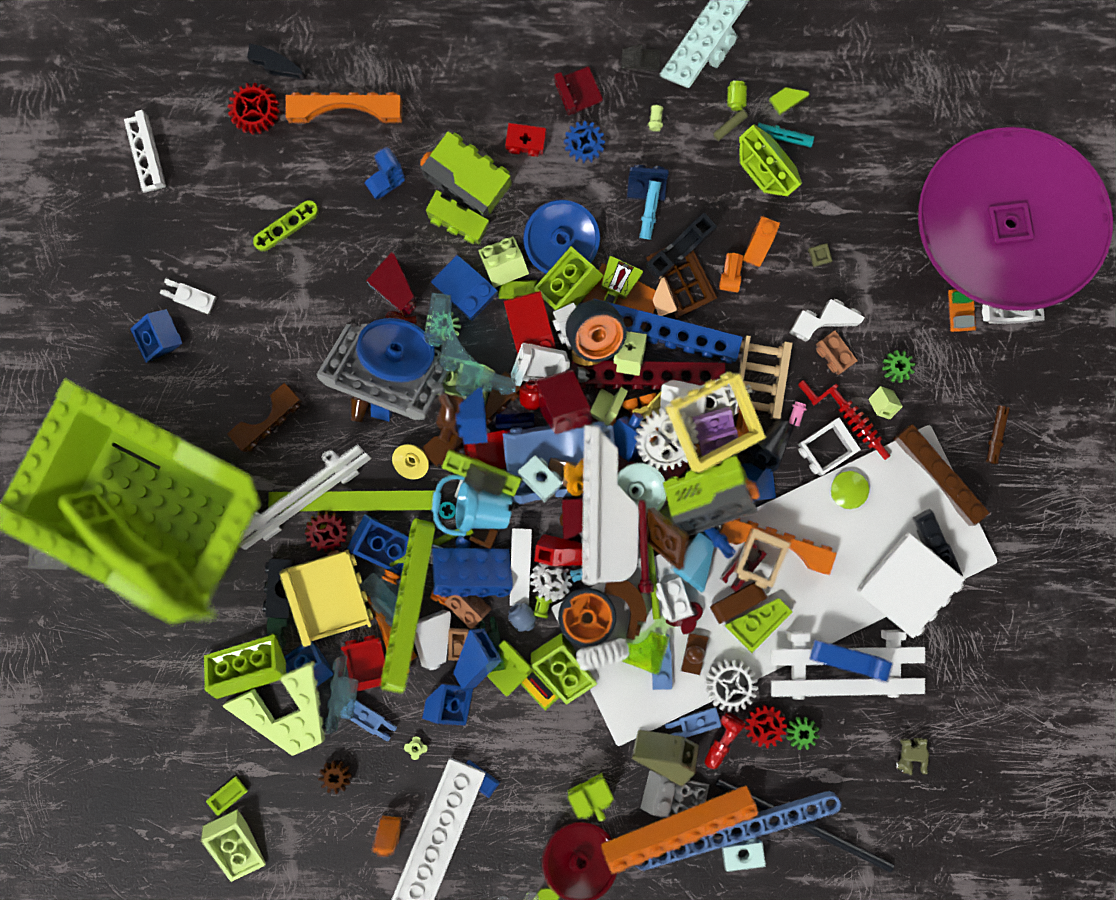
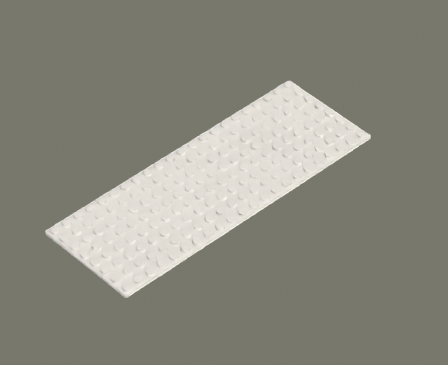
M927 425L918 429L952 469L932 427ZM894 441L883 446L891 455L886 460L875 450L757 507L758 512L740 518V522L747 523L749 520L758 523V527L766 529V526L777 530V534L783 536L784 533L795 535V540L801 542L804 538L813 541L814 546L821 548L822 544L833 548L832 552L837 553L830 575L808 569L802 559L788 548L773 587L767 586L764 589L768 598L721 624H718L710 606L735 592L730 587L739 580L737 573L733 572L727 578L728 582L726 584L720 578L742 552L745 542L738 545L730 543L736 550L735 555L730 559H726L722 552L714 547L703 593L683 579L690 602H697L703 609L702 617L696 621V628L691 633L708 637L700 675L680 671L688 634H682L681 626L674 627L666 623L662 613V608H664L662 600L659 601L661 619H653L651 594L641 593L646 605L647 619L646 622L638 621V624L641 625L639 636H635V640L626 638L630 620L628 604L620 597L606 594L616 610V625L610 637L605 641L617 638L625 639L629 647V656L619 662L589 669L597 682V685L591 688L590 691L616 745L621 746L635 739L638 730L652 731L714 701L715 699L709 700L708 698L712 692L707 693L705 689L711 686L706 685L705 681L712 680L707 677V674H715L711 668L714 667L718 670V662L725 666L724 660L727 659L729 665H731L732 659H735L737 666L742 661L744 662L742 668L746 665L750 666L747 673L750 671L755 672L751 679H759L786 666L771 665V649H791V641L787 639V631H807L810 633V641L806 642V649H812L814 640L831 644L887 617L860 595L857 589L907 532L921 542L913 517L929 508L934 512L943 536L953 551L963 574L962 578H968L996 564L997 558L980 524L968 526L935 481ZM847 471L857 472L864 476L868 482L869 496L859 508H842L831 498L832 482L840 473ZM754 540L753 543L758 547L750 550L747 559L753 562L760 555L757 552L759 549L767 555L752 574L768 580L781 549L760 540ZM660 554L654 557L657 584H664L680 578V576L670 570L672 565ZM745 562L742 570L746 571L748 569V564ZM638 564L633 575L626 579L637 589L638 583L642 579L641 564ZM749 578L748 582L745 581L740 589L755 582V580ZM606 582L599 583L590 588L604 593ZM779 598L792 613L751 653L724 625ZM563 601L552 606V611L557 621L559 608ZM692 608L694 615H696V609ZM589 612L582 615V621L585 623H589L593 619V615ZM653 635L658 637V650H665L664 637L665 635L670 636L672 689H652L651 650H653ZM569 641L574 646L577 652L580 649L586 648L583 646L576 645ZM735 670L725 671L719 677L729 678ZM741 672L739 675V685L743 687L747 685V681ZM733 681L732 683L724 682L729 687L728 690H730L731 688L739 689L734 684L735 681ZM717 682L716 690L719 697L724 696L725 689L723 685Z

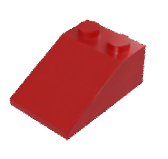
M541 291L504 300L517 354L522 343L556 349Z

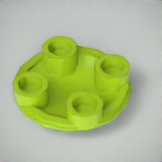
M842 472L832 482L831 498L842 508H859L869 496L868 482L864 476L857 472Z

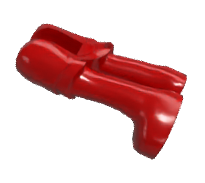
M726 712L721 718V723L726 728L725 734L720 741H714L705 758V765L711 769L719 767L730 750L728 745L746 725L743 720L729 712Z

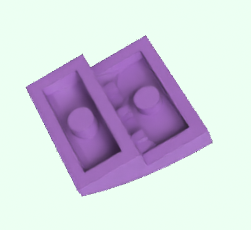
M729 406L692 417L696 425L695 430L699 433L696 436L699 440L698 444L702 456L738 438L732 411Z

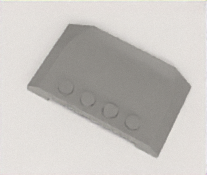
M346 324L317 372V378L328 387L414 420L425 419L438 395H433L431 384L440 383L443 385L452 369V363L450 361L447 362L442 357V354L434 349L433 363L428 372L422 377L408 382L384 380L369 372L357 356L356 345L358 336L368 324H362L361 327H351V324Z

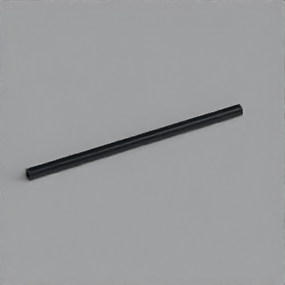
M720 777L715 784L716 787L728 793L740 788ZM750 793L756 807L762 810L776 807V805ZM790 812L788 813V816H789V817H795V816H796V815H794V814H792V813H790ZM808 821L794 825L889 873L894 868L893 863Z

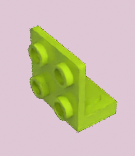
M503 641L499 645L501 649L498 651L502 661L487 677L505 696H509L535 669L509 642Z

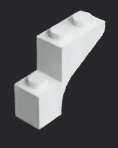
M830 299L819 318L816 317L817 315L814 312L803 310L789 333L807 342L813 332L820 327L857 326L865 317L861 316V312L854 308H846L843 302L837 299Z

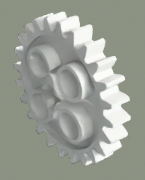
M660 408L659 414L652 411L653 417L650 418L646 415L647 422L641 421L640 423L643 428L637 429V432L640 434L635 436V439L639 441L635 444L637 449H639L637 452L642 456L644 462L648 461L647 463L650 467L654 464L655 468L659 469L662 465V468L666 470L669 465L673 470L676 463L681 467V461L688 462L680 442H676L678 436L673 424L670 428L664 429L667 423H672L667 411L665 413L662 408ZM679 412L692 446L696 450L697 447L693 444L699 442L697 437H694L699 434L695 430L696 425L692 422L690 416L686 417L685 412ZM656 427H659L678 448L677 451L661 436ZM657 436L655 441L649 442L651 437ZM669 449L668 454L662 455L664 450Z

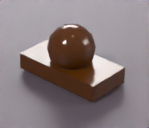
M693 633L688 634L680 671L700 675L708 637Z

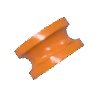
M385 569V575H382L381 578L397 585V579L401 576Z

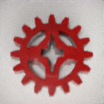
M763 705L762 710L756 706L755 713L749 712L751 718H745L749 725H745L744 728L749 730L746 733L747 737L753 736L751 738L752 743L758 741V747H761L764 743L765 747L769 748V743L776 746V740L783 741L780 736L781 734L786 735L783 728H786L787 724L782 723L786 719L784 716L779 717L781 711L776 710L774 712L773 706H770L768 710L766 705ZM764 714V717L756 719L759 715ZM773 716L777 719L778 727L773 723ZM767 723L771 728H766L764 731L759 724ZM753 726L759 731L758 737L754 733ZM775 734L773 737L767 739L769 735Z

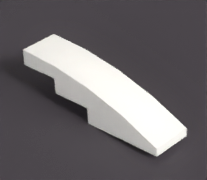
M512 529L511 572L513 588L510 593V606L516 603H526L529 605L532 529Z

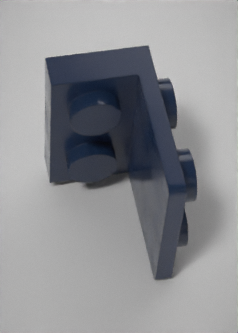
M644 165L630 167L627 199L646 200L650 180L662 182L658 201H665L666 181L669 170H665L661 166H655L653 169L645 168Z

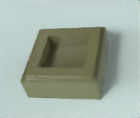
M827 243L808 249L813 267L832 262Z

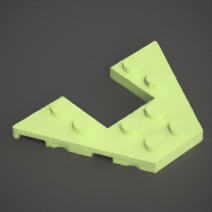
M313 661L280 678L299 707V710L275 720L255 689L235 697L223 705L229 712L292 756L321 744L325 740L324 730L322 729L323 721L319 713L320 700L319 693L316 690L317 680L314 678Z

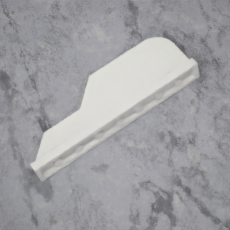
M584 425L582 581L589 585L602 582L624 581L633 575L638 562L639 507L617 485L618 449L599 430V426Z

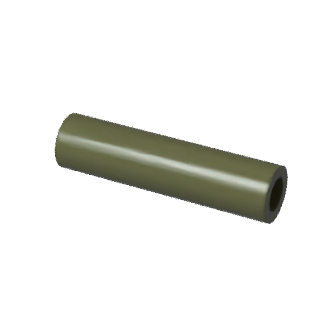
M741 110L715 131L713 136L716 140H721L744 121L748 115L744 110Z

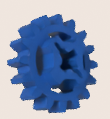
M586 121L581 126L579 122H576V128L570 126L571 133H565V136L568 138L564 140V144L568 145L565 147V151H570V158L575 156V162H578L579 159H582L583 164H585L586 159L593 162V157L599 158L598 152L603 153L604 148L601 146L605 145V141L601 139L604 137V133H599L600 127L594 129L593 122L589 126ZM592 134L596 137L597 143L592 139ZM587 138L588 142L581 148V142ZM572 142L577 146V151L573 148Z

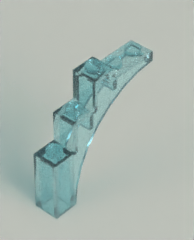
M432 293L424 338L425 342L431 346L438 347L443 345L440 357L441 367L447 371L458 369L456 391L460 392V395L470 396L477 387H482L483 391H492L493 389L499 390L503 394L516 393L517 383L515 379L503 377L485 369L474 361L462 347L452 325L451 295Z

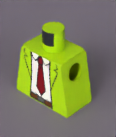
M610 256L601 286L603 290L608 291L604 301L615 304L618 297L626 299L641 278L643 271Z

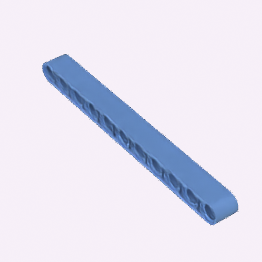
M826 791L758 812V815L750 820H744L732 827L717 831L716 833L723 835L719 840L712 838L713 835H707L701 838L704 840L701 845L690 842L684 845L685 849L682 851L670 850L664 856L653 857L635 866L640 870H647L834 814L840 809V801L835 793ZM828 799L835 800L833 805H825ZM809 805H816L814 811L809 812L806 810ZM796 810L797 815L795 817H789V811ZM772 816L779 817L775 823L769 822V818ZM754 821L760 823L758 828H751L750 824ZM734 827L741 828V832L738 834H733L731 831Z

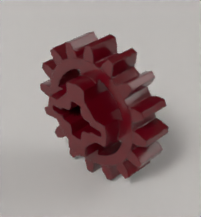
M325 511V515L317 512V518L311 516V522L306 523V541H311L310 547L316 545L317 551H320L321 548H324L325 553H327L328 548L335 551V546L340 548L341 541H346V522H342L341 516L336 518L335 512L331 515H328V511Z

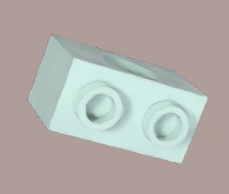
M534 456L518 471V476L546 502L562 487V478L555 471L552 473L547 468L548 464L543 458L540 457L538 459ZM544 474L547 479L544 482H540L536 479V476Z
M756 837L722 847L726 871L765 866L762 842ZM741 849L748 850L745 857L738 856V852Z

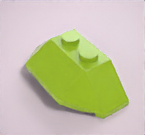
M753 124L739 137L740 164L763 193L789 196L802 184L795 164L768 133Z

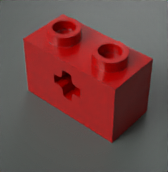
M508 123L505 143L506 150L512 154L528 153L532 157L543 155L546 128ZM525 138H528L527 144H523Z

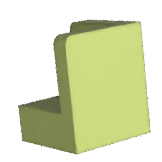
M882 386L869 398V402L876 414L887 419H891L903 407L895 392Z

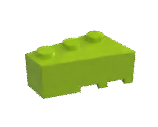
M438 190L434 193L426 209L432 224L438 227L441 225L447 227L448 232L456 236L457 234L464 236V240L471 244H474V242L480 244L490 225L489 220L469 208L465 209L458 205L453 199L450 201L442 197L441 192Z

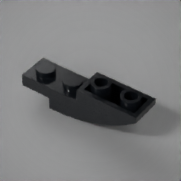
M929 508L913 517L918 529L916 531L922 544L962 577L963 574L950 545L943 536L934 512Z

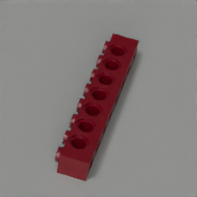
M571 360V369L574 373L577 367H584L587 370L594 371L596 374L593 380H588L584 383L579 382L581 389H585L586 385H592L594 389H605V386H613V389L632 386L634 390H643L644 386H649L651 390H662V384L669 382L662 379L661 375L665 371L672 375L671 380L685 382L681 379V373L688 372L691 379L686 383L701 386L706 383L700 379L702 372L709 374V381L718 380L725 373V363L643 361L640 375H634V378L628 381L624 379L623 373L617 372V364H614V361H601L596 365L585 366ZM610 370L614 373L615 377L612 380H607L604 377V373ZM645 371L651 372L653 379L650 381L644 380L642 373Z

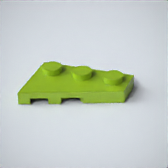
M777 598L724 626L753 653L789 617L792 611Z

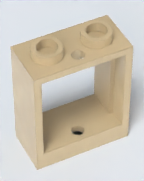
M751 528L734 572L738 573V578L747 582L749 578L755 580V585L764 589L767 586L773 587L790 543ZM755 539L781 549L768 580L742 570Z

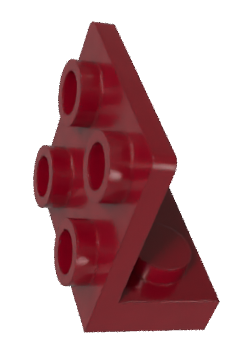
M589 67L566 76H562L561 72L554 74V83L568 116L603 101Z

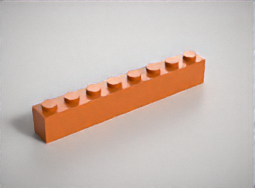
M744 786L603 843L601 846L612 874L622 872L633 865L641 864L653 857H659L670 850H676L680 846L695 842L707 835H713L717 831L732 827L744 820H750L757 816L758 812L747 786Z

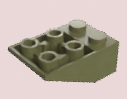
M638 730L632 759L683 786L695 773L699 745L683 736Z

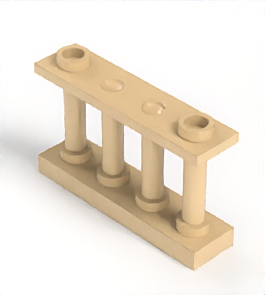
M746 336L742 340L739 350L742 352L739 374L742 381L744 380L745 370L774 374L777 377L776 384L773 385L743 381L744 386L750 384L751 388L748 389L768 392L774 395L773 403L764 404L752 401L751 403L754 409L766 411L768 414H771L770 419L778 420L781 418L792 343L784 342L782 347L775 348L751 344V336ZM748 351L777 355V358H780L779 365L774 367L747 362Z

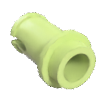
M651 106V118L648 126L652 131H660L663 127V123H661L662 106Z

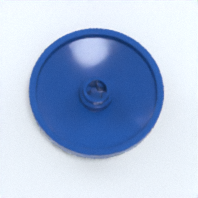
M553 200L538 207L529 217L523 233V244L528 258L536 268L546 274L571 246L591 263L597 254L600 243L599 228L593 215L582 205L570 200Z
M396 318L379 319L366 325L360 332L356 345L357 356L362 365L375 376L393 382H408L422 377L430 369L435 354L433 342L424 330L411 322Z

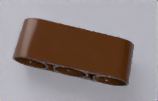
M755 581L711 605L710 609L718 624L767 599L768 597L764 589L755 585Z

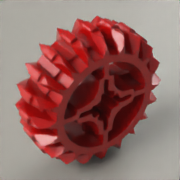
M255 82L252 87L249 83H246L245 89L239 86V93L233 91L236 97H229L232 104H228V108L231 110L228 112V115L232 117V123L236 124L238 129L242 128L244 133H247L249 130L254 135L255 130H257L261 134L262 128L268 131L267 125L274 126L272 119L278 120V116L275 113L280 112L279 108H277L279 102L275 100L276 95L271 93L270 88L265 89L263 84L258 87V84ZM257 95L254 99H248L250 96ZM267 100L268 109L266 114H264L262 108L265 105L264 102ZM243 103L245 105V110L243 111V115L240 116V107ZM249 105L254 108L257 107L259 113L256 110L254 111L253 109H251ZM254 118H260L258 121L249 122Z

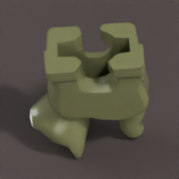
M908 738L900 739L902 750L901 759L896 763L897 769L902 773L912 775V761L921 762V772L927 774L929 757L927 739L914 738L915 746L911 745V740Z

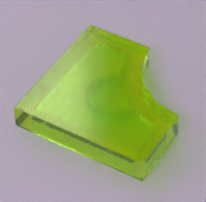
M650 631L648 637L641 643H627L629 656L623 659L622 662L658 675L670 637Z

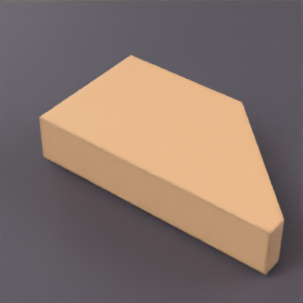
M666 277L661 278L653 297V302L659 316H665L678 311Z

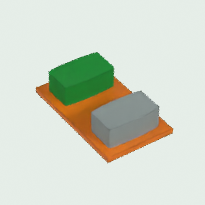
M948 290L951 332L975 331L974 300L957 290Z

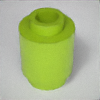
M732 81L728 87L727 106L733 111H740L743 107H746L747 87L743 81Z

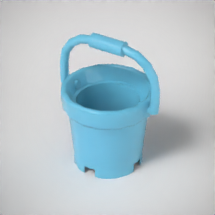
M448 475L437 484L436 491L433 492L432 512L436 525L444 533L466 536V531L469 532L471 528L506 529L511 516V511L508 510L509 505H512L511 495L495 489L477 486L471 479L461 475ZM453 479L464 480L458 492L455 515L456 527L460 531L447 529L441 524L438 517L441 487L445 482Z

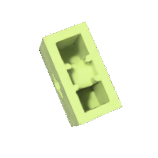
M627 331L626 341L621 350H619V353H616L614 364H617V372L639 376L646 349L647 334Z

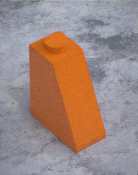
M763 216L761 217L754 229L743 261L757 267L761 266L780 223Z

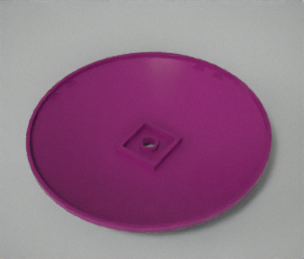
M1005 127L973 134L952 146L942 155L930 171L923 185L918 205V224L921 240L930 261L939 274L957 291L978 303L993 308L1009 311H1031L1056 305L1070 298L1087 285L1096 275L1108 254L1111 244L1113 214L1109 195L1103 181L1094 167L1081 153L1064 141L1047 133L1027 128ZM1012 220L1015 223V227L1009 228L1006 225V221Z

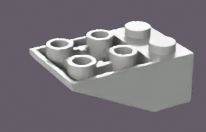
M650 770L640 808L652 815L670 817L705 803L709 784L689 779L683 786H680L661 774Z

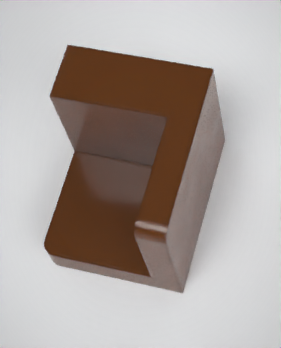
M475 528L469 540L491 549L498 530Z

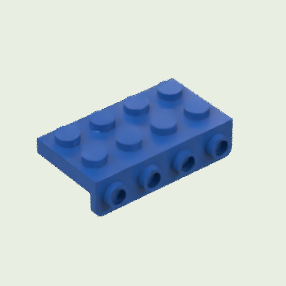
M433 548L434 595H439L440 597H447L449 595H458L460 597L496 595L497 597H505L511 593L513 581L509 549Z

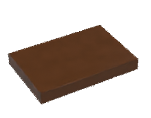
M648 508V544L677 570L684 569L688 535L656 508Z

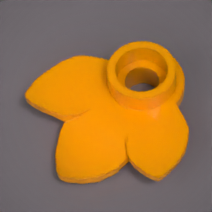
M584 458L579 461L576 467L569 462L565 464L564 478L567 481L566 488L573 496H579L583 493Z

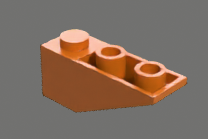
M381 817L373 851L378 852V855L387 856L394 852L400 839L402 817Z

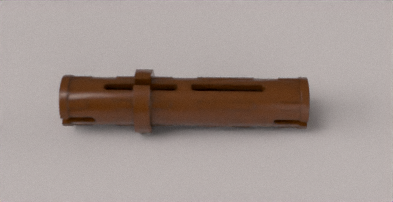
M997 406L991 440L988 441L989 450L986 459L988 463H999L1000 451L1004 446L1002 442L1010 410L1009 407Z

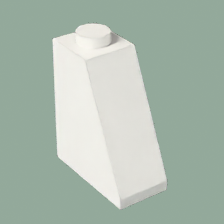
M441 610L418 619L414 643L422 667L429 670L437 669L440 667V664L446 662L451 619L450 611Z

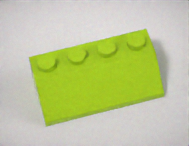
M274 634L204 655L205 691L216 699L279 681L286 674V661Z

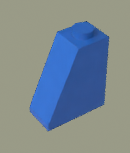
M484 628L468 632L456 664L454 675L462 689L476 687L502 661Z

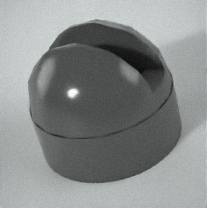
M577 367L575 376L578 382L584 383L588 381L589 377H586V374H590L589 371L584 367Z

